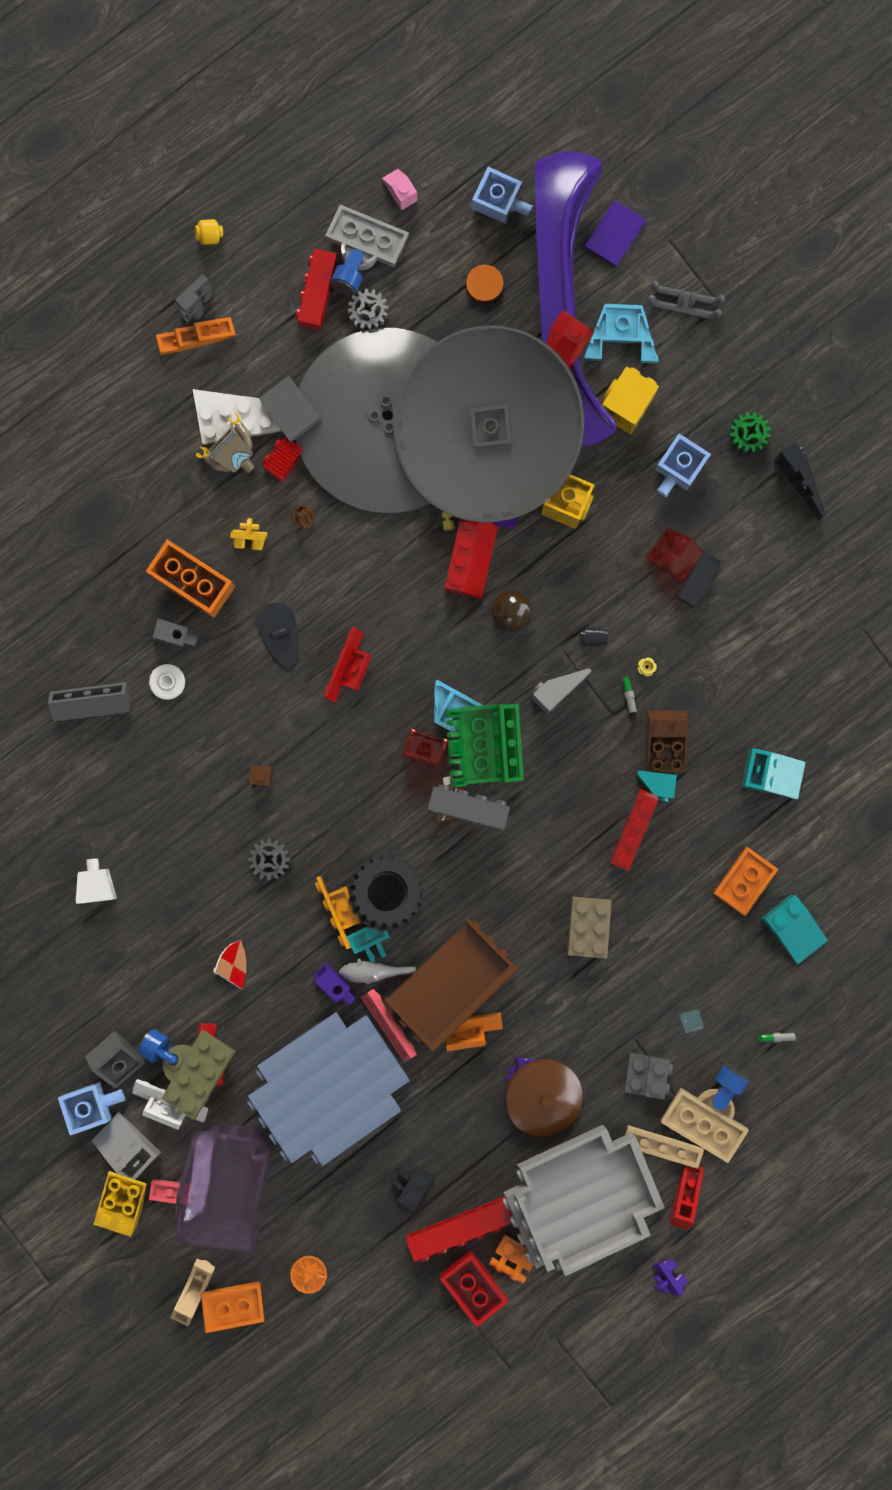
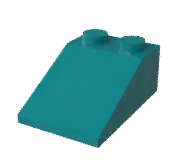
M796 895L788 896L761 918L796 964H799L828 941L809 911Z

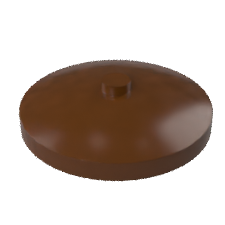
M538 1059L523 1065L511 1077L505 1092L506 1110L513 1123L521 1131L537 1137L555 1135L570 1126L581 1109L583 1099L582 1087L577 1076L567 1065L553 1059Z

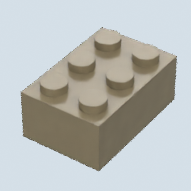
M571 896L567 955L607 958L612 900Z

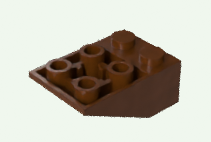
M647 711V772H685L689 720L686 711Z

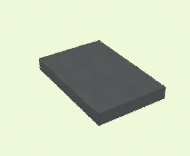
M290 376L259 398L290 442L321 421V418Z

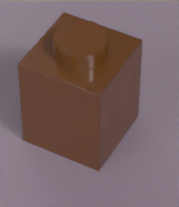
M251 765L249 784L271 787L273 768L270 766Z

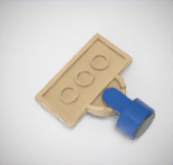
M724 1064L716 1077V1080L722 1085L720 1089H709L702 1092L697 1098L680 1088L660 1121L729 1163L749 1131L747 1127L733 1120L735 1108L731 1099L735 1093L741 1095L750 1080L740 1069L731 1064Z

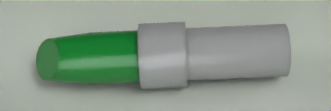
M626 676L623 678L624 695L627 700L629 713L637 712L634 692L632 691L629 678Z
M773 1033L757 1036V1040L760 1042L775 1043L795 1041L796 1039L795 1033Z

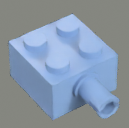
M490 167L487 168L472 199L473 210L506 224L513 211L529 217L533 205L519 200L522 189L521 181Z
M678 434L655 469L666 477L659 489H657V492L667 497L675 484L687 491L711 454L681 434Z
M98 1082L58 1097L69 1134L73 1135L109 1122L112 1119L109 1106L125 1101L123 1091L120 1089L105 1095L101 1083Z

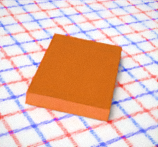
M745 847L713 894L740 914L746 916L779 869L750 848Z
M259 1281L200 1292L205 1333L265 1322Z

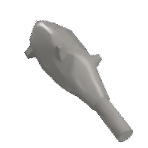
M358 959L356 963L349 962L347 965H344L339 970V976L346 981L369 984L370 982L381 981L396 975L414 974L416 968L415 966L394 967Z

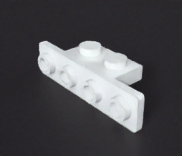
M137 1079L132 1093L149 1100L142 1115L179 1130L187 1115L161 1099L166 1091L165 1089H160L148 1082ZM203 1106L195 1120L204 1122L208 1108Z

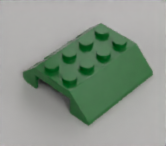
M491 704L445 709L446 718H452L451 720H446V725L455 726L456 730L447 733V737H454V739L447 740L449 757H455L449 759V764H458L457 770L450 771V776H456L450 778L451 787L497 781H524L519 704Z

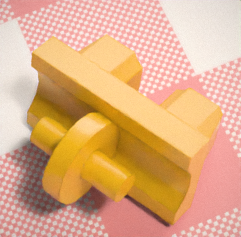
M248 518L247 523H240V529L246 530L234 529L231 532L230 538H233L234 548H245V539L252 540V549L262 550L264 541L267 539V532L252 531L259 530V524H253L252 518Z

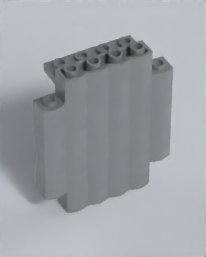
M603 1125L517 1164L519 1168L516 1171L520 1181H524V1183L503 1192L505 1198L502 1199L506 1210L510 1209L513 1216L510 1217L514 1228L518 1227L520 1234L517 1236L521 1245H526L528 1251L525 1252L529 1264L533 1263L536 1269L544 1266L549 1272L555 1269L552 1263L554 1261L557 1270H562L565 1276L651 1236L644 1217L665 1208L636 1137L629 1133L612 1141L607 1129Z

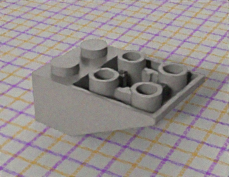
M120 1112L92 1140L93 1144L117 1174L134 1180L161 1153Z

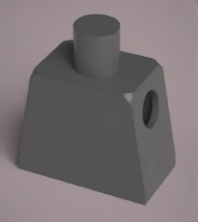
M158 619L153 634V641L183 648L184 644L195 647L198 636L187 633V627ZM179 633L181 634V638H173V634Z

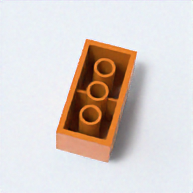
M168 539L145 571L158 583L212 618H215L235 588L232 581Z

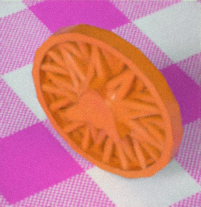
M314 1256L299 1258L293 1264L290 1272L292 1284L298 1291L305 1294L319 1291L324 1286L327 1278V1269L324 1263Z

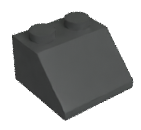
M116 1031L85 1056L92 1072L115 1089L145 1064L144 1060L128 1041Z

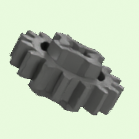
M268 838L267 843L264 840H260L261 845L254 844L256 850H250L253 857L248 858V860L253 861V864L249 867L256 869L253 873L254 875L260 873V879H263L265 875L267 880H271L272 876L278 879V873L284 875L283 869L289 868L286 861H291V858H286V855L290 852L283 850L286 846L285 844L278 845L279 840H276L274 843H272L271 838ZM268 846L275 847V849L272 852L267 851L264 848ZM258 853L261 856V862L259 864L257 863ZM280 854L282 855L281 865L278 863V856ZM265 855H273L272 861L274 864H266L267 858ZM267 867H272L275 871L265 872L263 870Z

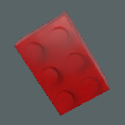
M469 1250L440 1273V1280L476 1327L508 1303L506 1294L472 1250Z

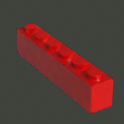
M505 1196L406 1235V1241L414 1262L418 1260L419 1262H424L431 1258L430 1255L435 1253L438 1255L444 1254L449 1251L448 1248L456 1246V1248L462 1247L467 1244L468 1240L473 1238L474 1240L484 1238L486 1233L491 1231L493 1233L500 1232L504 1229V1226L509 1224L513 1226L510 1217L513 1216L510 1209L506 1210L502 1201Z

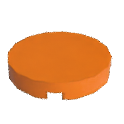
M486 264L478 265L468 274L466 280L467 292L475 301L489 303L496 300L502 293L503 277L495 267Z

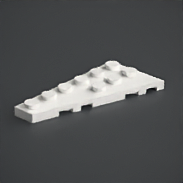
M193 389L203 446L215 444L231 426L235 428V425L228 421V417L232 422L236 421L237 416L234 413L240 416L241 422L245 425L251 437L282 431L259 398Z

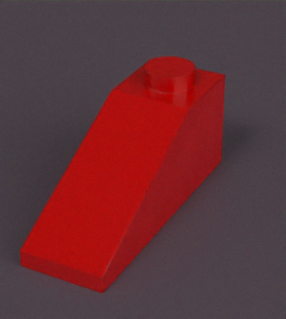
M684 1165L671 1209L670 1225L688 1230L694 1224L704 1167L699 1166L697 1169Z

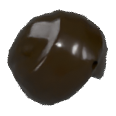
M503 592L497 596L493 603L492 618L503 630L509 632L517 631L525 627L532 619L530 602L520 592Z

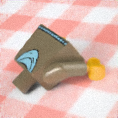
M234 413L237 416L236 421L232 422L229 417L228 421L235 425V428L231 426L209 450L206 447H200L204 450V455L196 453V456L205 459V462L214 470L232 471L235 473L242 467L249 473L255 467V464L249 459L253 454L251 450L253 444L250 433L241 422L240 416Z

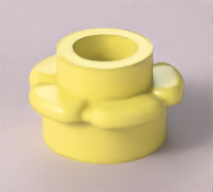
M651 658L641 659L638 663L640 674L651 676L656 671L657 666Z

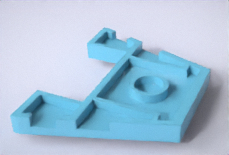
M605 304L585 353L584 360L601 361L602 342L641 344L640 363L657 364L658 356L654 349L653 339H651L643 306Z

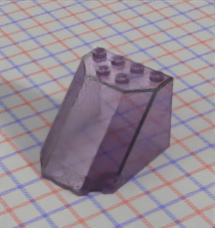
M215 1122L203 1132L198 1131L193 1134L176 1196V1243L247 1253L255 1252L271 1144L259 1135L260 1132L256 1127Z

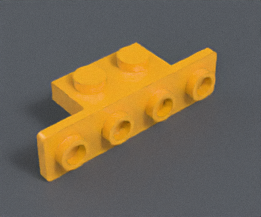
M319 876L317 877L318 882L315 883L319 893L323 892L325 897L323 904L327 911H331L333 917L330 920L334 929L338 928L340 932L338 939L341 946H346V949H349L351 946L344 929L358 924L360 921L353 914L352 907L349 905L348 888L346 886L328 893L322 877Z

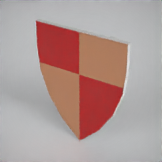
M241 940L231 943L224 949L214 968L216 975L221 976L240 989L243 988L246 976V956Z

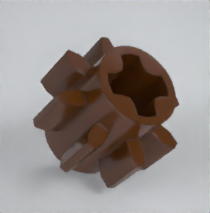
M306 505L296 507L293 510L294 514L291 515L295 527L299 526L301 529L311 527L313 525L312 520L316 519L312 508L307 509Z

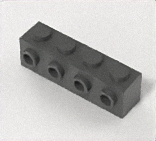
M123 682L51 691L49 693L48 705L53 721H66L69 719L130 712L131 698L127 684Z

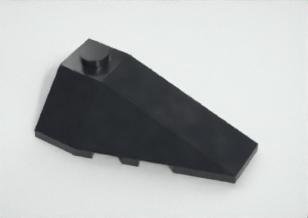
M795 443L782 450L774 462L820 521L826 515L808 459L805 456L806 452Z

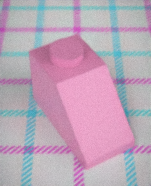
M399 169L382 178L401 210L417 202V191L408 177Z

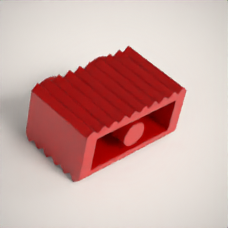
M285 436L282 440L278 439L273 446L274 451L271 455L267 454L262 462L264 471L281 483L284 482L301 458L300 453L303 451L301 447L294 442H290Z

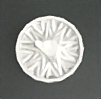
M164 664L153 670L149 685L151 691L157 697L170 700L182 693L185 687V677L178 667Z

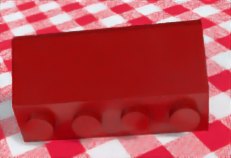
M460 518L445 592L482 600L498 530L497 525L490 522H476Z

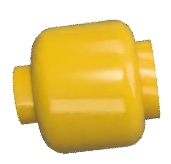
M215 219L200 220L195 225L196 241H199L202 245H216L219 243L220 237H223V228L218 225Z

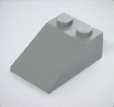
M588 668L551 679L544 684L540 682L532 691L534 693L532 699L548 714L589 676L591 670Z

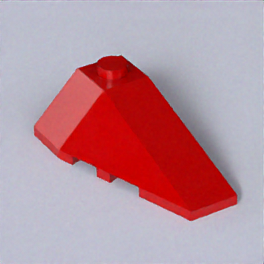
M562 310L551 327L547 345L561 357L570 369L594 334V331Z

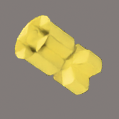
M442 512V518L446 519L443 522V529L445 531L454 530V521L450 520L453 515Z

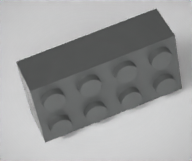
M438 784V787H433L427 811L500 831L504 830L510 807L506 806L507 802L496 799L494 802L487 801L488 797L478 794H476V797L468 796L469 792L457 789V792L449 791L450 787Z

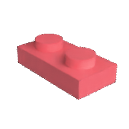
M152 1179L149 1200L188 1205L192 1184Z

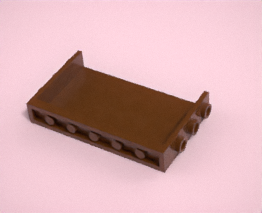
M468 919L459 931L389 998L385 999L387 1010L392 1015L396 1012L400 1017L398 1021L405 1029L410 1027L414 1031L412 1036L419 1043L423 1041L433 1053L518 971L517 967L508 959L509 954L502 947L498 949L494 945L496 941L489 934L485 936L481 931V925L476 920L472 922Z

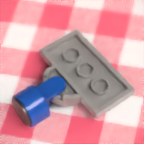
M340 205L325 235L326 240L341 246V256L345 263L344 265L337 266L330 281L332 287L343 295L353 296L357 293L363 280L358 270H366L372 267L376 261L395 267L409 237V232Z

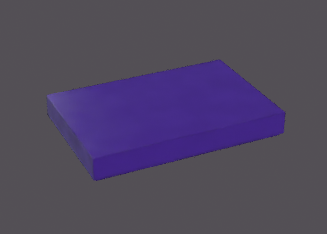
M614 200L586 243L585 249L616 268L645 224L646 219Z

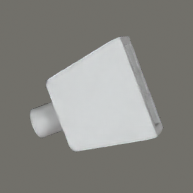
M98 858L86 860L87 871L78 872L76 904L117 899L109 869L99 870Z

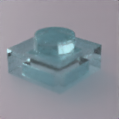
M699 1009L679 1014L684 1033L704 1028Z

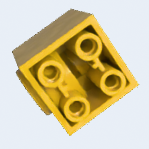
M626 366L619 379H615L602 399V406L615 420L617 427L632 434L655 397L659 386L656 385L657 383L653 379L641 376L640 372L635 368H628Z
M570 474L562 487L544 503L541 515L576 529L579 521L585 519L594 498V495H591L595 484Z

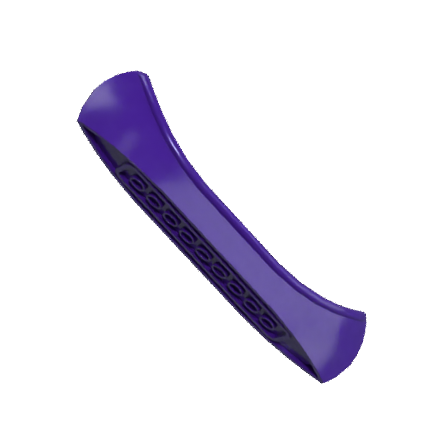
M559 152L535 162V208L542 342L547 344L551 327L562 310L575 318L573 283L574 241L584 206L602 173V162L599 159L580 152ZM577 357L569 370L578 385L583 402L584 435L581 447H587L608 438L616 431L617 427L615 420L603 408L584 378Z

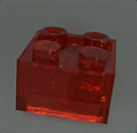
M667 528L645 558L668 576L681 581L704 551L693 538Z

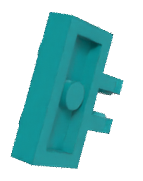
M365 927L347 936V939L354 954L365 949L370 962H375L374 954L369 947L376 944L382 958L385 957L386 954L380 942L390 936L387 930L383 932L378 931V929Z

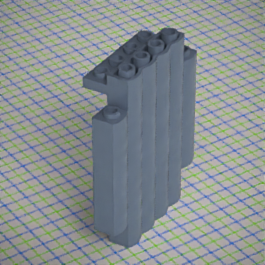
M335 1012L257 1065L259 1068L256 1071L262 1081L266 1079L267 1083L248 1095L250 1100L247 1103L253 1112L257 1109L261 1115L258 1120L264 1128L268 1126L272 1132L269 1134V1137L275 1145L279 1143L283 1149L280 1153L285 1161L290 1160L293 1163L312 1149L313 1153L310 1155L315 1163H321L323 1166L399 1113L401 1110L390 1094L410 1080L367 1015L346 1028Z

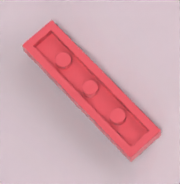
M374 989L361 996L360 998L401 1060L405 1062L414 1057L417 1053L414 1050L413 1044L407 1040L403 1034V1029L397 1025L393 1015L383 1004L381 996Z

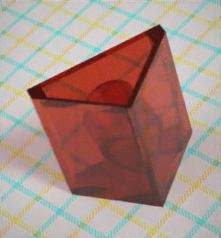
M411 729L402 757L439 768L447 739Z

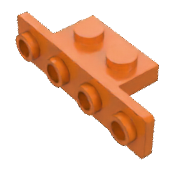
M501 1013L470 1017L446 1040L447 1051L485 1046L484 1032L503 1028Z

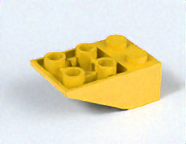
M109 1171L93 1225L131 1237L138 1225L147 1184Z

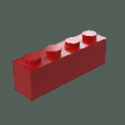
M314 249L313 255L310 254L308 261L310 270L309 273H305L304 277L305 291H301L300 302L302 303L301 307L297 308L295 316L299 327L321 331L332 287L330 281L337 266V253Z
M639 789L611 856V864L629 871L658 802L657 795Z

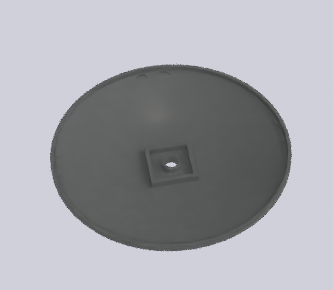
M488 325L467 328L443 338L430 347L407 374L400 389L394 413L396 450L404 472L413 486L427 501L438 509L455 517L476 522H500L517 518L535 510L549 500L562 487L572 472L581 450L584 435L583 402L578 385L568 366L553 349L540 339L521 330L505 326ZM489 421H495L496 428L494 431L489 432L486 426Z
M399 328L363 330L342 338L321 353L306 372L299 390L321 418V421L296 438V444L303 449L300 456L311 476L324 490L339 501L363 511L381 514L409 512L431 504L413 486L401 465L394 439V413L397 398L407 374L417 360L437 343L435 340L417 332ZM384 412H391L393 418L389 421L384 420L382 417Z

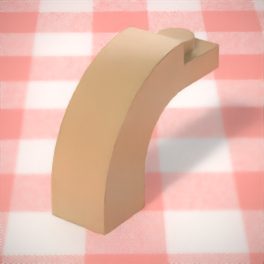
M196 1260L184 1290L173 1310L171 1319L189 1326L201 1301L200 1292H205L215 1270V1267L208 1261Z

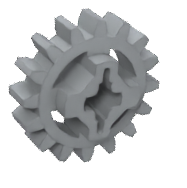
M365 289L364 294L359 290L358 297L352 296L354 302L348 303L350 307L348 314L351 315L349 317L350 321H355V327L361 325V330L363 331L365 327L371 330L373 326L378 328L379 323L384 325L383 318H388L386 312L389 309L386 306L387 300L382 299L381 293L375 295L374 289L371 293H368V289ZM381 309L379 316L376 318V313Z

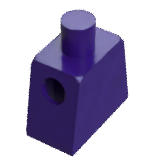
M328 962L313 975L315 983L336 1003L341 999L348 1006L355 999L349 992L350 986L348 982L340 977L339 973Z

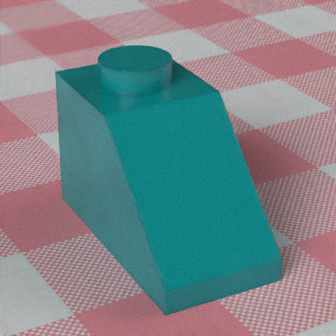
M646 771L636 772V777L648 792L658 796V801L669 802V799L674 798L677 775Z

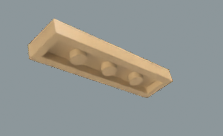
M628 1125L625 1135L632 1133L636 1137L642 1152L698 1169L704 1152L702 1147Z

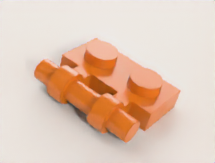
M507 1234L503 1235L495 1250L497 1254L501 1255L499 1261L492 1257L489 1265L493 1266L497 1272H503L510 1276L511 1280L515 1282L517 1280L522 1284L527 1277L520 1273L521 1270L524 1268L530 1272L534 1264H529L525 1252L528 1251L526 1245L522 1246L519 1241ZM507 1259L517 1264L514 1269L505 1265Z

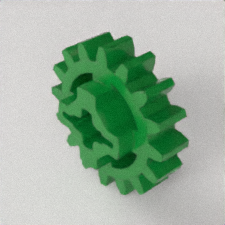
M746 412L744 417L740 414L737 417L738 420H733L732 424L734 426L729 428L733 432L729 435V438H734L731 444H737V450L743 448L745 454L748 450H750L751 454H754L755 449L761 451L762 445L766 446L768 443L766 440L771 437L770 434H767L771 430V427H766L768 420L763 422V415L756 417V412L752 416H750L749 412ZM754 428L752 434L746 438L748 431Z

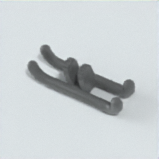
M658 281L651 283V288L655 292L678 297L677 304L657 300L654 295H650L648 302L653 307L707 319H716L722 315L720 309L707 311L692 307L695 301L712 305L722 304L725 300L724 295L711 297L697 294L694 291L687 292L684 289L678 290L659 285Z

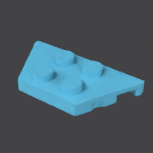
M436 680L434 686L433 722L449 731H456L455 726L446 725V720H451L452 718H446L445 709L479 706L482 704Z

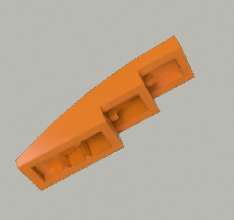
M231 317L197 322L193 326L177 328L174 332L157 334L155 340L159 354L164 355L215 343L234 337L236 334Z

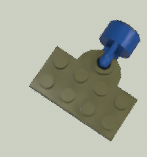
M156 1029L150 1030L140 1042L138 1054L151 1063L157 1062L160 1058L163 1059V1070L171 1083L161 1099L191 1119H196L236 1050L204 1030H201L193 1046L177 1045L174 1047L168 1045L170 1039Z

